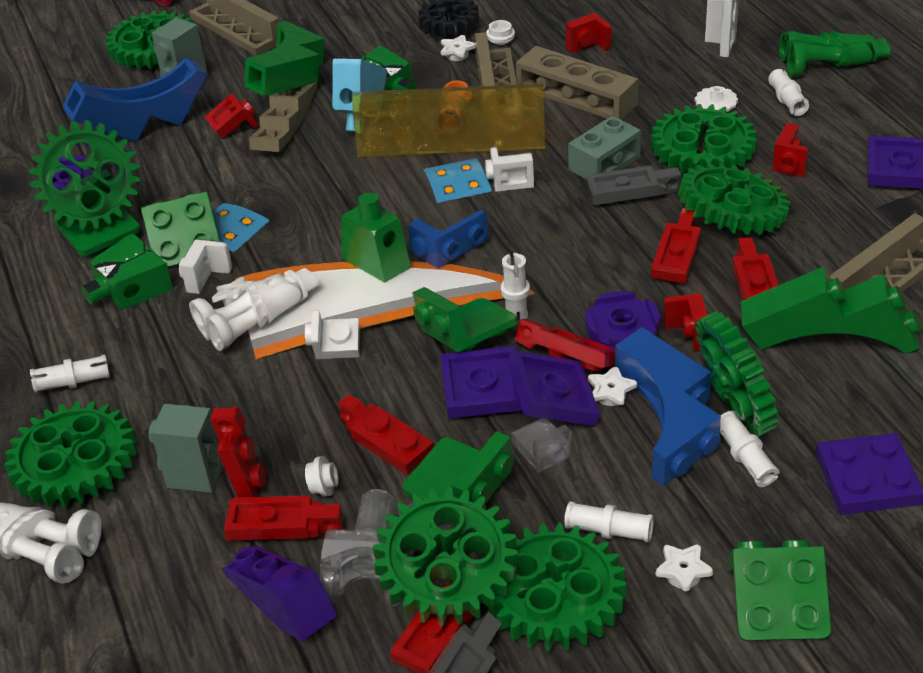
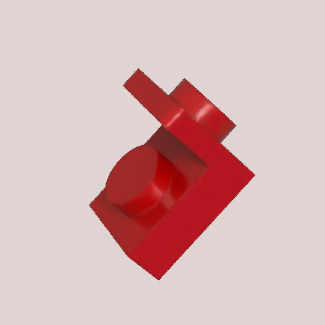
M596 13L566 23V49L571 53L593 45L599 46L604 51L610 50L612 28L607 21Z
M233 93L205 116L212 128L222 139L234 131L245 119L254 129L259 126L253 118L257 113L246 99L240 102Z
M786 123L775 143L772 171L804 177L807 169L809 149L802 146V140L798 139L799 125Z
M701 293L666 297L664 299L665 328H682L684 338L690 337L693 351L699 352L701 346L696 339L698 336L695 327H697L696 321L707 315Z

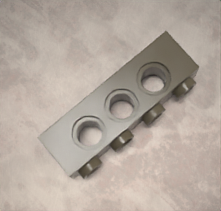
M539 46L532 48L516 62V79L519 89L607 119L614 116L622 120L638 105V78Z

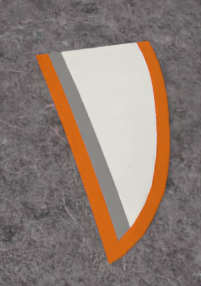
M410 261V269L385 283L349 262L292 266L242 276L246 281L255 282L278 273L284 276V272L287 270L297 272L306 268L318 280V286L307 291L308 296L301 302H297L294 306L279 314L270 324L266 322L260 328L258 323H256L248 330L256 359L306 344L305 324L311 323L312 310H319L322 320L358 318L361 329L413 316V307L416 305L412 292L423 287L432 290L459 306L478 298H485L487 300L504 299L501 295V284L504 281L503 275L453 264H445L437 269L428 262ZM530 290L529 295L535 294L532 290Z

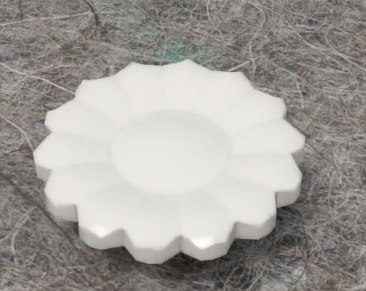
M713 86L698 92L695 102L696 106L701 104L703 109H708L713 104L715 110L727 107L726 112H729L732 108L736 107L738 98L737 94L732 92L731 89Z

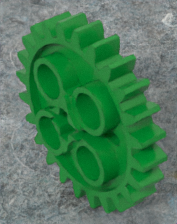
M153 10L150 15L142 12L140 17L132 15L130 16V21L121 20V25H114V30L108 31V37H105L108 55L111 56L112 61H117L119 66L126 63L127 68L136 65L137 70H140L144 65H147L149 69H152L155 64L159 65L154 51L151 33L176 17L193 23L192 18H186L185 14L178 16L177 11L167 14L166 10L160 14H156V11Z
M697 104L696 109H691L688 105H685L684 111L673 109V115L664 113L663 120H656V126L652 127L651 148L654 149L653 155L659 156L660 163L668 162V168L680 167L681 174L689 168L695 169L696 165L706 168L707 163H711L715 167H718L719 163H723L727 168H731L732 165L744 167L746 160H752V155L756 151L757 131L753 130V123H747L746 116L738 117V111L726 113L727 107L715 110L714 105L711 104L708 109H703L701 104ZM705 126H708V130L706 131L703 153L699 154V149L702 145L703 130Z
M73 120L70 121V131H67L60 124L57 125L59 135L54 136L46 132L45 135L49 143L47 145L36 143V146L42 151L41 155H30V158L38 164L37 167L27 169V172L37 175V179L29 182L28 185L40 189L33 196V199L36 201L45 199L46 202L42 205L41 210L48 212L55 209L51 219L57 222L64 215V225L69 228L74 220H77L78 228L81 230L85 229L87 221L90 222L94 229H98L99 219L101 218L108 225L112 224L110 214L114 213L122 217L123 214L119 208L121 204L128 207L132 206L126 198L127 195L138 194L135 189L130 187L131 183L139 182L141 179L131 173V171L140 167L137 163L129 162V159L136 154L135 151L123 150L128 141L124 138L115 141L117 136L116 130L112 129L105 135V124L99 123L95 130H92L91 121L85 120L82 129H80L78 123ZM83 142L87 147V155L84 159L76 161L72 156V148L75 144ZM59 157L66 158L83 170L89 168L88 174L110 188L109 193L103 192L86 180L80 182L81 176L61 164ZM106 162H112L115 166L114 176L108 180L103 179L100 174L102 165ZM60 170H65L69 176L67 185L63 188L54 187L52 182L54 174ZM87 190H94L97 194L95 204L90 207L83 206L81 201L83 193Z
M707 163L706 168L701 165H696L695 169L689 168L687 174H683L678 195L681 196L679 201L686 204L685 210L694 211L693 217L706 218L705 224L717 223V228L720 230L725 226L730 228L732 233H736L737 229H741L746 235H749L751 230L762 235L763 230L772 233L774 227L780 229L782 223H785L790 201L787 200L788 194L781 192V186H772V179L763 180L761 179V173L753 175L750 174L749 168H745L742 171L736 165L727 168L723 163H719L718 167Z
M715 311L696 321L697 327H695V330L698 334L696 339L701 346L699 351L706 360L704 365L711 372L710 378L719 397L725 402L727 408L730 407L732 411L736 412L750 434L761 436L777 428L776 424L779 423L776 415L779 412L773 404L776 402V399L768 389L771 385L764 378V369L755 351L748 346L746 337L741 338L737 325L733 327L730 318H725L722 312L718 313Z
M76 401L72 409L67 410L64 404H60L57 413L53 414L48 409L44 410L45 418L42 420L31 417V428L19 427L18 431L21 438H11L9 440L12 449L5 451L8 461L4 463L13 488H17L22 498L29 495L31 503L35 504L43 498L46 507H50L56 499H60L61 505L64 508L68 505L71 498H76L77 502L81 505L84 503L85 495L90 493L97 499L100 497L99 488L105 487L112 490L114 488L113 478H125L123 468L132 467L131 456L137 455L134 445L136 439L128 418H122L120 410L111 412L108 404L103 405L97 410L95 401H91L86 408H81L80 402Z
M447 487L444 497H438L436 491L433 488H429V499L424 501L416 493L412 494V507H408L401 502L397 503L399 517L386 514L385 522L387 529H377L379 544L373 545L374 558L378 559L374 562L375 575L381 576L379 578L381 591L390 590V603L394 605L404 600L403 612L406 616L411 614L416 608L420 609V620L422 623L426 622L431 613L437 614L439 626L444 625L447 614H453L457 623L462 624L463 612L467 610L476 619L480 618L481 603L494 609L496 607L494 593L502 596L507 595L508 584L506 581H514L515 567L512 565L517 564L518 551L514 550L516 547V535L509 533V519L499 520L500 508L494 506L485 510V496L479 497L474 503L471 502L468 489L464 490L460 498H456L453 496L451 487ZM448 523L456 526L451 530L439 528V526ZM410 550H420L423 552V554L417 557L405 555ZM480 552L485 554L486 557L475 560L469 558L468 555ZM440 579H448L454 582L448 587L434 585Z
M544 523L540 524L538 534H533L526 527L523 528V539L519 540L516 538V547L514 548V550L518 551L517 564L512 565L515 567L514 581H506L508 584L506 596L494 593L496 607L494 609L488 607V612L497 617L502 623L499 630L510 627L511 640L513 641L520 638L523 634L527 635V647L529 648L534 646L538 639L544 640L546 651L551 650L554 641H560L564 650L567 651L570 648V639L574 638L580 644L586 646L587 633L589 632L599 638L603 637V624L612 627L615 625V613L623 612V599L626 598L625 567L619 566V554H609V542L607 541L596 545V533L594 532L589 533L584 538L580 537L579 526H575L570 533L564 532L562 523L557 524L554 532H548Z

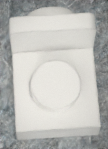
M497 147L490 148L491 159L485 160L487 179H493L495 192L534 187L533 158L531 153L499 157Z
M312 310L311 323L305 324L306 345H312L316 359L360 357L359 319L322 320L320 311Z

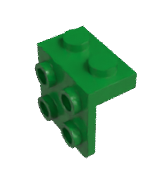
M107 169L100 171L103 179L108 180L112 178ZM92 176L80 180V182L86 180L94 184L105 193L110 191L108 186ZM94 190L85 191L81 197L82 204L85 207L94 205L97 200V194ZM122 204L119 208L123 216L119 217L111 213L112 224L110 225L105 223L102 218L99 219L98 229H94L90 222L87 221L85 229L81 230L78 228L77 220H74L69 228L64 225V215L57 222L54 221L55 226L80 256L95 254L101 249L119 242L131 233L136 235L140 232L139 223Z
M207 192L190 194L182 198L141 207L150 248L167 263L168 269L179 266L181 259L186 256L194 240L220 242L212 205Z
M426 287L412 292L416 305L413 307V313L422 331L456 352L471 350L476 347L477 343L489 337L503 335L509 328L518 323L514 313L485 298H478L459 306Z
M496 431L480 451L452 438L446 437L441 439L404 481L403 493L412 498V494L416 493L424 501L429 499V488H433L438 497H444L447 487H451L453 496L456 498H460L464 490L468 489L471 502L474 503L481 496H485L487 502L512 471L514 457L511 455V437Z
M790 540L783 541L782 547L765 548L764 542L748 541L737 543L738 549H732L727 554L728 572L734 573L737 631L741 639L745 641L823 639L830 635L831 624L824 546L809 547V541Z

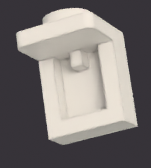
M194 240L188 253L181 259L179 264V274L184 280L186 292L200 294L211 272H231L233 267L228 245L223 242Z

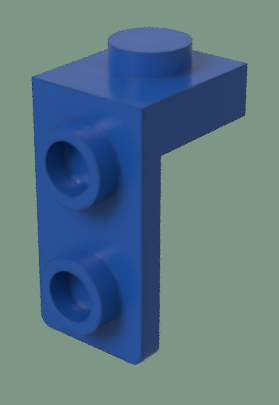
M482 210L477 211L442 232L420 219L408 224L411 253L437 269L484 243L489 238L487 213Z

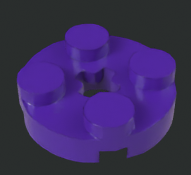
M616 291L603 294L595 299V305L591 309L588 307L586 310L585 328L589 338L613 348L641 327L655 336L659 331L660 313L655 303L646 298V303L635 299V293ZM623 319L625 323H619L617 320Z

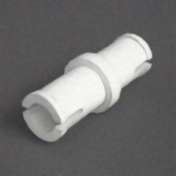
M782 69L772 71L768 81L775 89L777 99L782 104H786L791 114L794 113L795 116L804 114L809 108V102L802 95L800 85L795 80H791L785 70L784 72Z
M513 253L514 265H511V256L507 254L502 259L504 281L501 284V295L505 298L506 310L514 313L516 317L517 312H519L520 319L528 318L526 297L530 293V285L525 276L526 258L521 254Z
M105 355L74 362L70 358L63 360L64 364L30 369L34 393L63 386H69V389L76 388L78 383L110 378Z
M728 411L722 414L720 434L731 447L730 454L734 460L745 466L758 487H766L778 478L777 474L780 471L762 450L763 443L757 435L750 434L736 412Z
M569 502L565 512L564 524L566 529H573L575 526H579L580 530L601 533V537L605 539L619 536L649 542L653 533L654 516L651 514L645 515L617 510L615 505L609 504L605 508Z

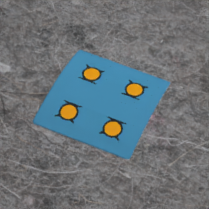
M477 158L423 169L438 203L492 191L486 174Z
M223 203L213 211L219 240L226 243L228 249L232 252L238 250L269 222V219L256 212L228 203Z

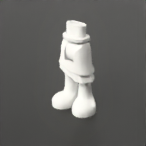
M306 268L297 272L287 270L284 272V276L278 273L246 286V292L225 307L213 309L205 299L197 298L189 303V308L202 335L206 340H211L214 347L221 351L229 347L236 338L256 323L262 328L266 322L270 324L279 314L291 308L297 302H301L308 296L307 291L318 286V280Z
M0 503V555L6 559L14 558L18 560L22 556L44 565L46 574L53 581L61 584L69 583L76 579L83 571L84 561L81 554L91 557L98 547L102 525L100 516L95 511L82 509L73 513L68 524L55 521L54 512L47 509L43 510L41 507H25L10 503ZM42 539L55 542V544L48 546L39 542Z

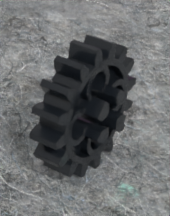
M430 0V5L423 4L422 9L418 10L419 28L423 29L425 34L432 32V37L434 38L438 35H442L443 39H446L448 35L457 38L459 33L468 35V29L475 30L476 25L479 24L478 5H474L473 0L466 2L465 0Z

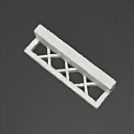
M707 0L705 42L720 43V56L729 57L736 41L739 0Z

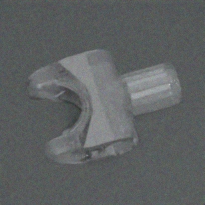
M371 489L361 496L354 530L328 529L326 531L321 551L320 581L331 603L338 601L339 595L343 594L345 588L350 583L365 578L379 581L381 577L375 575L374 562L378 559L374 558L373 545L379 544L377 529H387L385 516L386 514L395 516L398 503L396 497L385 490ZM410 550L405 555L414 557L415 550ZM386 590V591H385V602H386V606H399V607H400V606L402 605V603H403L404 600L400 601L399 603H396V604L392 605V604L390 603V599H389V592H390V590Z

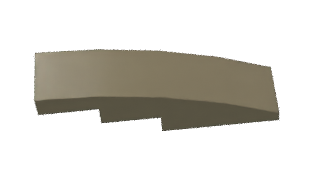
M317 82L269 96L270 108L259 116L260 129L249 137L250 150L280 152L302 123L317 90Z

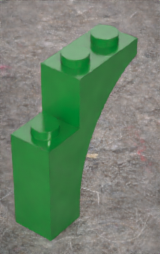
M288 21L278 22L276 48L266 53L246 58L244 87L265 97L318 82L319 67L323 66L325 38Z
M823 266L741 301L742 327L760 350L798 337L836 333L873 338L892 345L907 354L920 349L917 333L922 331L921 323L915 311L911 310L908 312L905 308L906 302L900 288L897 285L892 287L884 274L844 290L839 279H832Z

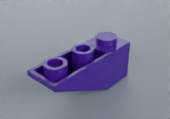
M255 545L254 547H248L234 555L233 561L222 568L224 575L281 631L300 641H304L337 616L315 571Z

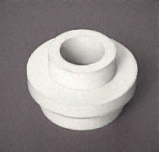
M505 20L493 21L489 24V29L486 32L487 39L495 45H506L515 37V30L512 28L511 23Z
M325 456L316 457L314 462L306 464L305 478L309 491L313 495L331 496L334 487L338 485L339 481L335 464L333 462L329 463Z

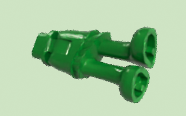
M832 30L830 33L822 31L820 36L796 31H784L779 41V56L782 62L787 61L789 78H798L804 73L807 62L827 61L835 67L841 66L843 68L861 65L868 62H876L879 57H889L890 46L886 39H875L874 36L869 34H846Z

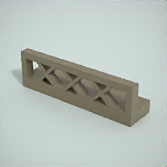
M206 0L205 4L189 11L192 20L255 56L276 46L279 18L247 0ZM254 41H262L257 45L253 43Z
M475 33L476 60L486 123L523 120L511 48L489 50L487 33ZM504 59V60L501 61L500 63H496V62H494V61H491V60ZM499 73L505 75V77L502 79H499L495 76ZM500 90H505L508 93L506 95H501L497 92H499ZM504 106L513 109V110L498 111V110H500V109H501L502 107H504Z
M914 213L831 274L830 277L832 279L838 278L845 290L884 274L892 287L897 285L901 292L905 291L923 277V258H912L911 255L916 250L923 253V217ZM908 269V273L906 275H890V270Z

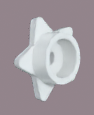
M464 35L455 39L441 40V44L444 46L441 50V55H446L452 61L466 59L469 56V50L476 48L475 43L466 41Z
M240 277L232 283L218 286L216 288L217 293L212 297V301L222 300L224 306H227L240 298L246 292V286L252 285L254 281H246L244 277Z
M613 367L604 375L590 374L588 376L589 383L594 387L592 393L595 401H599L606 406L623 405L626 393L637 387L635 380L622 377L618 367Z
M697 544L684 550L665 545L663 553L666 561L656 570L657 577L667 578L670 584L677 588H682L683 591H689L691 587L700 581V578L713 575V569L700 560L701 546ZM686 564L688 567L682 568L680 565Z

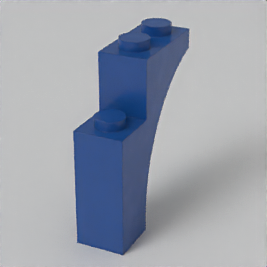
M185 57L175 68L162 77L130 88H102L75 80L62 107L72 121L83 124L85 120L91 121L92 128H96L99 123L105 124V132L114 129L117 131L118 136L137 141L140 134L146 129L150 116L181 126L185 116L191 111L192 103L198 91L204 86L207 73L197 61Z
M643 327L615 345V367H618L622 377L637 382L636 389L648 400L659 419L662 433L653 449L652 478L665 486L676 476H683L690 469L691 465L702 456L710 455L714 452L720 443L721 416L705 406L711 396V372Z

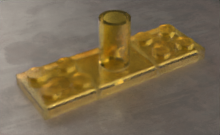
M543 84L352 93L357 157L490 151V148L497 147V151L545 149ZM445 112H453L455 114L450 115Z

